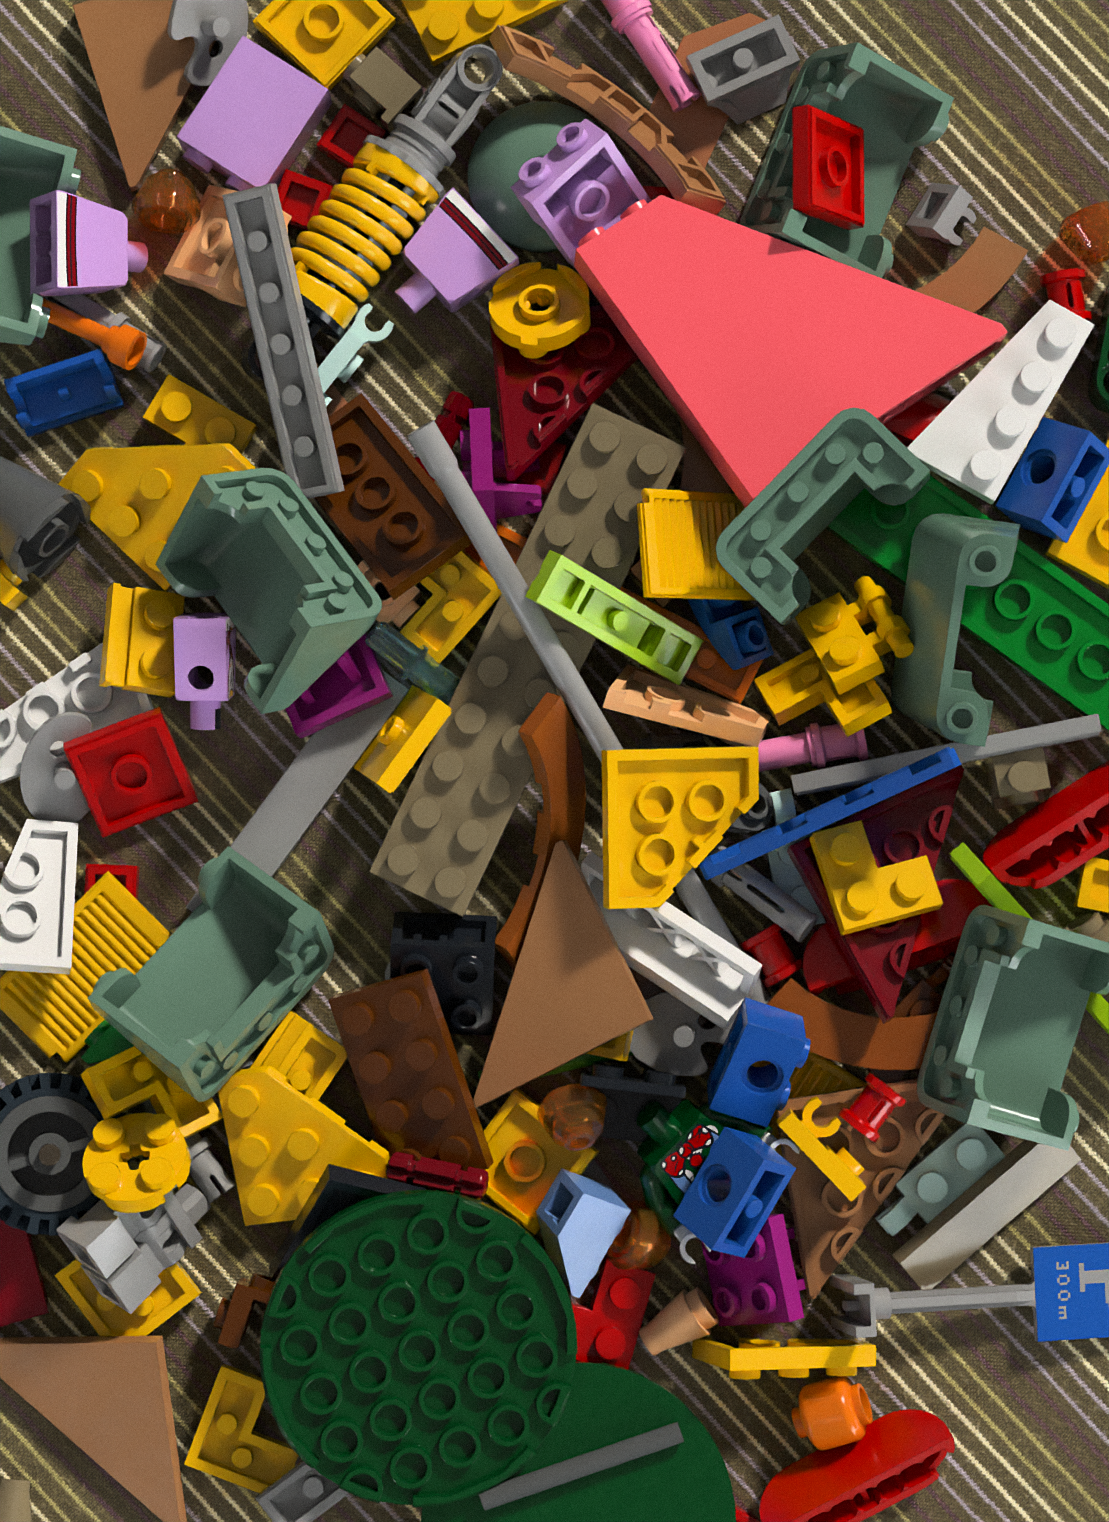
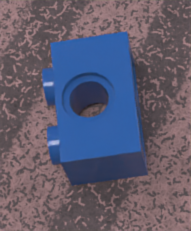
M1043 417L1034 435L1029 440L1027 448L1010 480L1006 483L996 507L1013 522L1020 524L1021 528L1067 543L1109 465V448L1088 430Z
M745 997L707 1080L709 1109L768 1127L775 1110L782 1111L788 1101L791 1090L789 1079L794 1068L801 1069L804 1066L810 1051L811 1040L806 1038L803 1016ZM757 1061L771 1062L764 1067L752 1066Z
M724 1127L718 1139L712 1144L709 1155L695 1179L686 1189L683 1200L673 1217L711 1250L745 1258L797 1168L758 1136Z

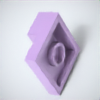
M586 118L581 123L574 122L563 127L557 134V145L543 158L535 157L525 162L518 173L520 179L510 187L533 221L547 232L565 260L573 267L576 249L579 247L578 242L583 236L597 227L602 226L606 230L621 221V214L635 202L643 199L647 203L651 201L609 135Z

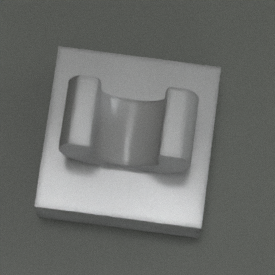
M931 183L906 223V226L920 237L935 238L945 244L960 245L963 240L954 233L953 229L959 220L974 224L977 219L976 215L970 208H967L973 197L959 185Z

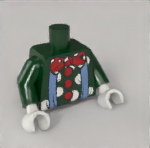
M684 1100L671 1113L659 1102H651L642 1109L636 1121L637 1125L648 1135V1138L637 1150V1154L645 1164L639 1174L645 1206L670 1238L676 1236L680 1241V1255L682 1259L690 1264L696 1263L686 1253L685 1245L690 1239L699 1238L673 1215L683 1200L686 1189L693 1182L709 1155L712 1144L718 1139L724 1127L756 1135L774 1150L778 1145L786 1144L796 1153H800L799 1147L792 1139L784 1137L777 1139L772 1135L773 1129L770 1126L764 1127L709 1109L708 1102L698 1107L691 1101ZM705 1245V1248L711 1252V1249Z

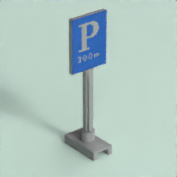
M1109 1242L1030 1247L1031 1281L1027 1284L890 1292L887 1287L874 1288V1283L851 1274H832L829 1277V1285L844 1291L845 1300L842 1301V1308L846 1315L831 1316V1327L855 1338L877 1337L876 1320L890 1319L891 1314L1031 1305L1033 1307L1034 1337L1037 1342L1109 1337Z

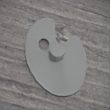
M173 0L168 19L167 32L169 37L173 40L192 37L195 42L194 52L184 70V77L189 83L197 86H210L241 37H247V0ZM216 40L219 43V51L212 58L209 55V47Z
M66 712L55 715L35 731L25 748L20 768V788L24 803L37 820L77 822L90 811L65 752L54 755L50 751L54 742H67L88 734L91 729V721L86 715L78 712Z
M666 991L645 999L654 1019L633 1030L630 1051L634 1056L660 1072H670L681 1076L702 1075L707 1072L709 1066L701 1050L702 1044L705 1042H716L724 1045L735 1018L725 1030L717 1025L712 1028H705L698 1022L701 1014Z

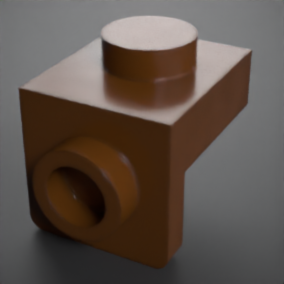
M252 1273L250 1280L241 1278L236 1283L232 1299L222 1298L213 1327L222 1330L217 1344L236 1350L242 1345L255 1302L259 1301L267 1304L271 1289L275 1283L269 1280V1276Z

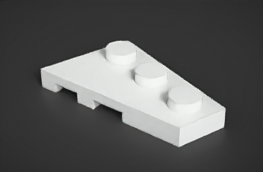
M26 820L0 882V970L70 974L72 966L78 823Z

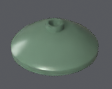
M537 101L525 103L500 114L486 126L478 137L468 164L470 198L475 211L505 243L530 252L559 251L547 232L533 221L510 187L520 179L518 173L525 162L535 157L543 158L557 145V134L566 125L574 122L581 123L586 118L601 128L585 113L557 102Z

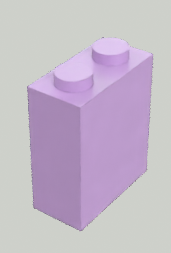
M242 36L177 135L182 150L185 151L182 157L193 167L205 174L214 169L228 178L225 185L231 190L242 191L267 184H277L278 187L285 169L289 170L331 106L332 100L329 89L247 37Z

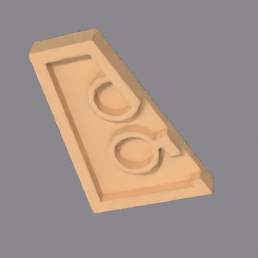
M627 664L609 687L602 707L718 737L723 742L735 747H758L771 719V716L682 683L679 686L657 674Z

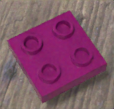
M490 407L469 409L470 430H460L461 460L471 462H463V471L461 472L497 532V519L536 513L542 510V500L540 499L541 487L539 485L495 482V478L506 477L503 442L492 441ZM539 458L523 473L538 471L540 469Z
M367 632L286 708L295 734L300 739L394 697Z
M783 1214L769 1215L745 1258L714 1250L709 1252L702 1242V1250L706 1260L713 1304L719 1319V1326L786 1323L804 1318L799 1291L806 1289L804 1278L796 1279L789 1240L795 1238L793 1227L786 1228Z

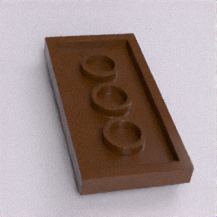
M361 393L329 416L345 491L314 497V500L392 599L395 600L472 544L443 492Z
M428 969L339 993L331 997L328 1001L377 1143L389 1152L390 1157L395 1152L414 1155L416 1161H420L421 1157L459 1164L464 1171H467L468 1166L484 1170L489 1169L494 1161Z

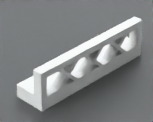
M590 852L582 861L581 870L627 965L725 1030L737 1015L744 998L752 996L762 964L667 901L661 907L604 908L603 882H601L603 881V859Z

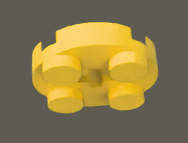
M541 262L521 264L501 275L492 288L493 296L489 301V316L492 329L504 343L518 348L520 354L530 359L540 358L548 351L567 346L580 335L586 333L591 326L588 286L577 272L567 266L557 264V270L541 269ZM536 302L540 306L550 305L544 311L531 310V304Z
M134 1113L117 1119L107 1118L100 1121L94 1127L92 1132L93 1138L88 1143L83 1155V1173L94 1196L104 1200L107 1207L122 1213L144 1212L166 1202L164 1195L170 1192L175 1185H177L178 1190L181 1188L188 1177L191 1166L190 1152L183 1134L177 1128L173 1118L162 1113ZM138 1155L149 1157V1160H143L139 1163V1169L130 1170L128 1163H126L129 1159Z

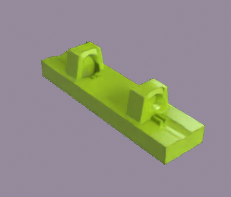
M549 550L541 565L539 574L525 595L529 600L679 686L704 641L563 555Z

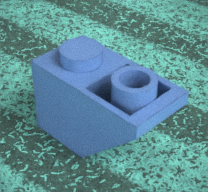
M561 1168L538 1207L536 1215L547 1255L554 1263L567 1291L572 1296L580 1298L590 1280L596 1275L599 1265L615 1237L623 1229L625 1220L631 1210L608 1185Z

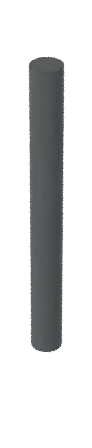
M674 1422L501 1482L479 1494L482 1506L486 1511L684 1442L679 1424Z

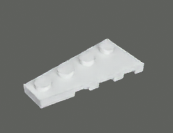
M1049 300L907 448L929 470L992 505L1093 329L1094 324Z
M103 642L88 653L85 652L68 663L69 666L47 681H42L27 691L25 696L6 709L0 710V784L20 777L22 757L27 744L35 731L55 715L66 712H78L86 715L91 721L89 732L91 733L154 709L149 694L121 690L122 687L110 685L107 687L99 686ZM54 742L50 748L51 753L54 755L63 753L64 742Z

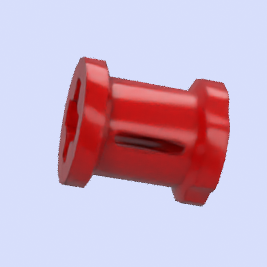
M1064 269L1040 276V286L1046 288L1048 301L1052 300L1085 320L1092 321V314L1085 309L1081 283L1086 278L1084 269Z
M776 923L740 943L744 951L750 950L755 960L762 964L761 970L765 976L762 982L766 988L803 967V959L795 958L780 933L782 928Z
M869 1072L865 1077L867 1085L849 1108H842L838 1115L868 1139L876 1143L880 1137L878 1133L879 1128L895 1107H903L907 1100Z

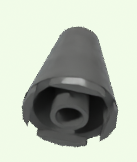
M0 456V556L11 572L22 581H29L27 575L31 573L41 578L58 567L75 549L80 539L74 535V532L80 521L88 526L91 507L79 494Z

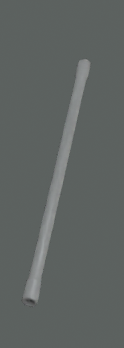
M434 420L424 424L408 434V440L428 474L437 482L602 763V750L623 749L541 607L525 597L529 589L527 583L460 471L457 459ZM692 868L675 886L687 910L694 920L741 950L695 870ZM759 976L754 992L749 999L766 1004L771 995Z

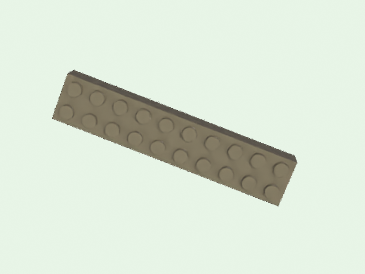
M592 403L517 560L516 566L528 587L531 586L539 574L541 565L549 550L563 555L620 590L640 549L637 503H642L641 491L644 488L668 490L685 455L686 447ZM502 594L448 705L452 709V713L433 737L369 871L462 917L470 906L533 773L530 756L518 730L547 692L561 696L564 704H566ZM541 607L580 674L596 638Z

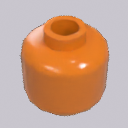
M835 1376L803 1386L798 1396V1407L792 1408L791 1411L793 1424L798 1436L801 1439L808 1437L810 1442L821 1451L863 1439L867 1424L873 1421L871 1405L864 1387L861 1383L854 1384L846 1376Z

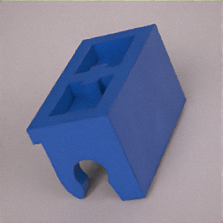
M101 348L4 380L7 393L13 400L18 413L16 414V419L20 427L26 432L28 438L124 407L111 363Z

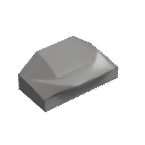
M779 14L686 57L688 68L707 106L719 108L736 124L743 123L786 103L790 75L800 62Z

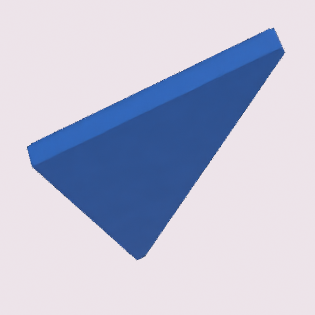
M947 747L708 856L699 864L705 880H709L962 764L954 747L951 749Z

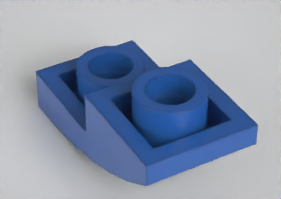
M687 599L704 633L720 656L733 670L741 669L774 655L758 606L744 610L740 600Z

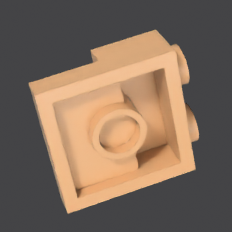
M209 185L163 274L179 284L204 290L218 300L246 307L247 303L222 195L238 191ZM283 211V216L288 234L287 226L292 216Z

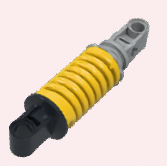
M478 44L457 53L440 76L434 80L421 96L411 112L412 115L409 117L405 114H398L392 123L394 129L390 132L389 137L384 140L374 135H367L363 141V147L353 160L354 168L345 170L341 177L342 184L334 185L330 192L331 199L321 203L319 207L320 215L311 217L307 224L308 231H303L298 235L296 239L297 247L291 248L311 341L318 331L341 340L345 334L344 329L358 311L357 304L342 293H345L357 302H364L368 298V290L360 281L371 287L376 286L380 281V275L371 266L381 271L388 270L391 266V259L385 252L391 255H398L402 250V242L396 236L407 240L413 235L414 228L406 219L422 222L426 217V211L421 205L435 204L437 201H441L446 194L443 189L444 187L437 180L438 173L443 170V166H450L456 159V154L451 148L452 145L460 139L479 112L480 106L502 76V63L497 52L491 47ZM468 57L479 60L484 66L485 77L481 84L471 82L465 75L464 64ZM252 334L241 351V365L249 377L264 382L262 370L258 368L255 362L257 348L254 334Z

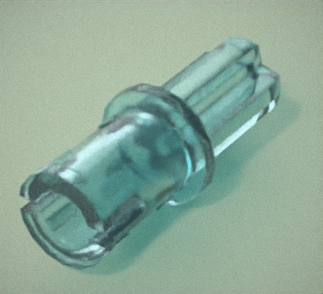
M379 622L371 629L365 640L366 644L400 670L399 677L402 680L410 679L443 703H446L452 697L461 678L444 668L427 654L428 648L422 645L418 648L386 622Z

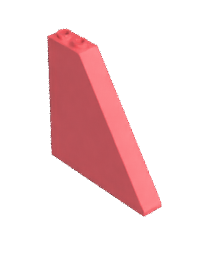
M663 195L658 196L649 203L644 199L635 202L621 214V221L606 230L602 226L591 230L578 242L579 247L575 253V269L745 508L826 424L841 411L849 408L864 409L884 424L999 349L1008 333L999 322Z

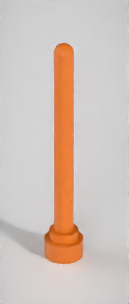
M43 298L42 306L50 309L48 323L101 346L102 352L107 355L109 362L126 370H132L140 362L147 345V336L144 332L127 324L120 327L113 325L108 328Z

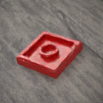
M809 104L793 107V209L846 230L864 228L863 128Z
M160 706L63 743L64 752L102 838L198 802L197 792Z

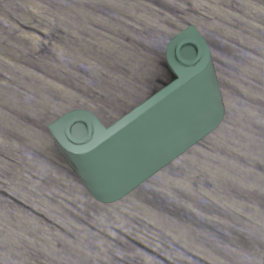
M858 42L820 49L814 52L806 60L797 76L744 208L740 225L884 278L893 265L894 256L892 254V244L890 240L880 236L881 230L914 148L929 144L931 141H937L944 134L949 124L948 112L954 97ZM809 104L863 128L864 228L846 230L793 209V107Z
M0 126V343L29 346L35 337H44L50 316V309L42 306L43 296L32 293L30 296V199L54 190H61L76 195L81 170L73 168L77 149Z
M859 408L845 409L835 415L723 530L716 545L718 561L780 624L787 626L805 608L811 595L809 579L793 561L864 488L883 504L892 506L904 504L913 498L930 480V470L871 413Z
M256 468L201 475L156 562V566L178 594L185 597L215 596L262 662V665L251 668L244 680L246 693L261 714L288 708L371 628L382 609V601L377 592L298 485L288 475L272 468Z
M942 513L932 514L924 518L917 525L912 537L901 617L910 629L908 637L914 645V650L911 655L905 658L895 656L891 699L895 707L903 715L941 736L957 743L985 747L994 701L983 699L975 691L972 684V672L954 669L966 585L979 587L994 586L1001 583L1009 575L1013 564L1014 552L1017 549L1020 524Z
M229 846L217 858L209 860L199 873L198 882L200 884L198 891L202 903L135 975L126 968L106 972L98 979L92 994L87 998L98 1014L198 1102L210 1099L222 1088L327 970L334 955V945L321 913Z
M979 905L973 909L964 925L917 1080L919 1101L924 1106L965 1124L1068 1151L1073 1134L1079 1125V1112L1074 1098L1060 1090L1090 992L1104 995L1109 993V942L988 905Z

